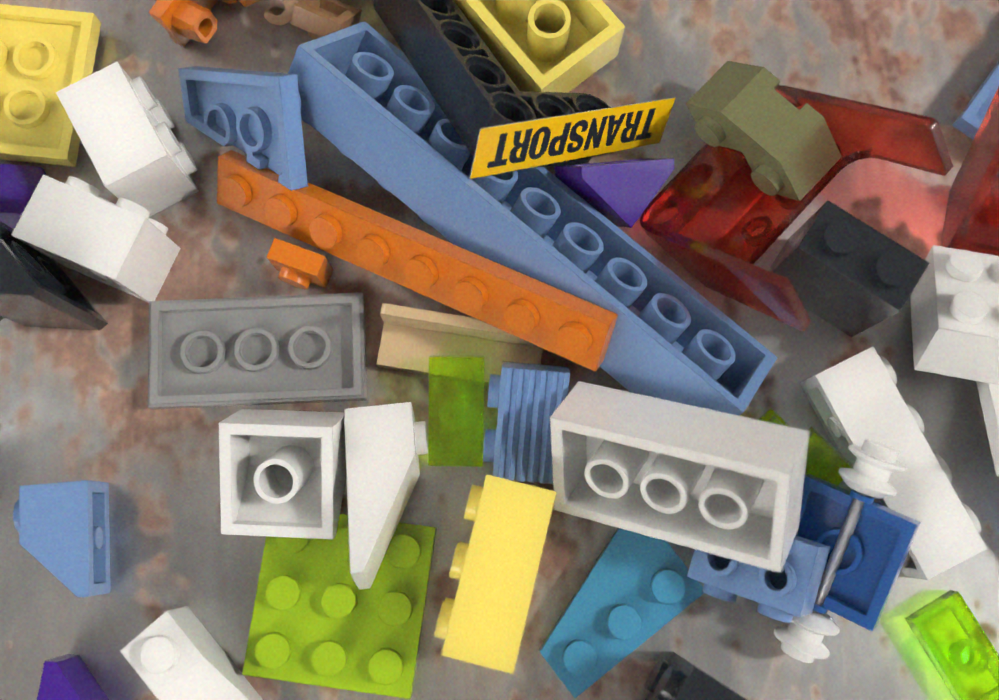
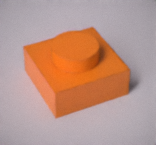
M274 238L266 257L275 269L279 271L278 278L304 290H308L310 283L326 289L334 270L325 256Z

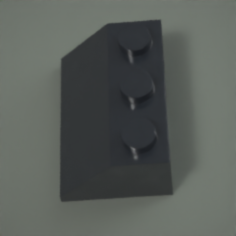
M0 221V321L7 318L26 327L99 331L108 324L56 262L11 236L14 229Z

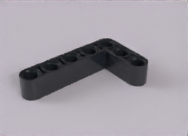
M374 0L373 2L375 11L473 156H475L480 128L610 108L607 103L598 97L586 93L520 92L454 0ZM593 156L553 164H547L537 167L586 164L589 163Z

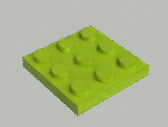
M339 515L337 532L334 539L266 536L242 675L411 699L437 527L399 522L371 588L360 590L350 574L348 515Z

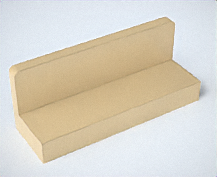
M382 303L380 316L384 321L376 363L379 368L489 385L490 374L501 375L503 361L541 364L543 348L476 318Z

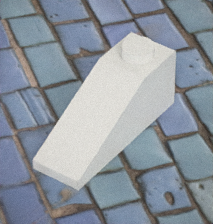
M411 402L344 409L350 574L359 590L371 588L419 478V455L428 454L426 422L415 421Z
M188 606L166 611L120 651L159 700H263Z

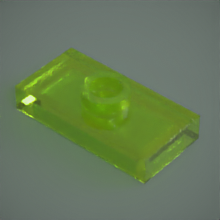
M429 356L428 466L483 467L485 356Z
M950 590L905 618L955 700H999V654L959 591Z

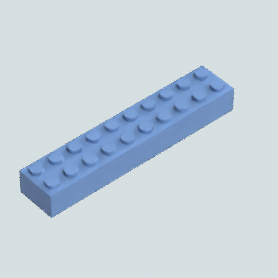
M365 21L298 45L288 73L297 74L298 91L301 97V120L315 128L333 143L344 156L352 159L376 179L382 188L394 194L418 214L423 222L436 229L452 244L618 314L604 361L600 367L629 392L741 416L777 360V356L546 168L532 167L470 179L474 156L469 152L405 54Z

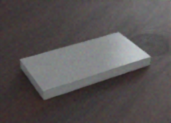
M363 293L149 301L148 408L155 410L367 401L365 296Z

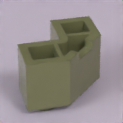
M727 61L686 103L696 121L694 125L696 133L710 146L717 147L719 145L741 151L753 171L751 173L753 182L764 193L771 196L778 194L801 201L842 157L824 117L808 103L799 110L775 89L778 87L780 80L765 67Z

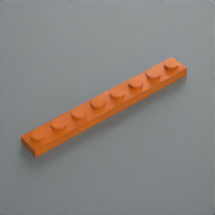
M234 150L218 156L217 204L595 372L604 361L618 314L309 182L308 187L291 191L278 182L279 175L269 168L257 169L246 161L247 156Z

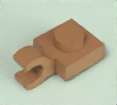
M282 0L284 10L273 6L264 12V18L270 23L284 25L291 21V25L308 31V35L312 39H317L360 23L362 10L339 0Z

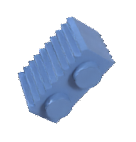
M503 361L501 375L490 374L487 407L498 408L497 429L485 430L483 462L494 463L493 476L511 481L553 484L550 417L568 395L570 379L568 367Z

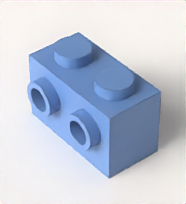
M795 536L781 573L694 549L687 577L704 583L702 592L707 595L729 602H736L738 595L758 602V613L778 621L791 623L793 615L800 618L812 614L830 546Z

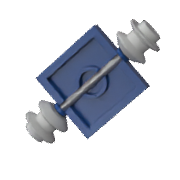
M865 439L862 447L856 445H849L848 447L857 457L853 468H840L838 472L847 486L852 488L851 491L811 474L804 475L800 521L796 536L830 546L812 614L800 618L793 615L789 626L776 627L774 635L782 642L780 648L783 652L805 663H813L815 658L827 659L830 655L829 650L821 642L824 635H838L839 628L828 614V611L865 629L874 631L921 523L874 502L875 498L895 496L897 491L888 483L892 472L907 470L904 464L897 461L900 454L898 450L874 440Z

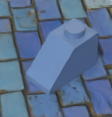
M84 480L19 486V500L16 501L13 509V522L16 530L19 532V544L78 598L111 593L109 483Z

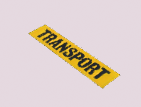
M676 97L480 128L470 179L658 144L663 136Z

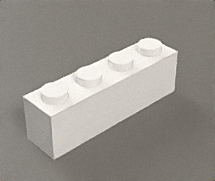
M873 346L799 384L845 468H853L857 457L848 449L849 445L862 447L865 439L880 442L900 452L897 461L904 464L907 470L892 472L888 483L897 491V494L880 499L875 498L874 502L921 522L901 570L907 578L929 580L981 553L987 547L979 535L981 525L977 516L971 508L961 503L951 485L953 477L950 468L941 456L933 453L923 435L924 424L920 415L911 405L905 403L895 385L897 377L893 367L886 358L878 355Z

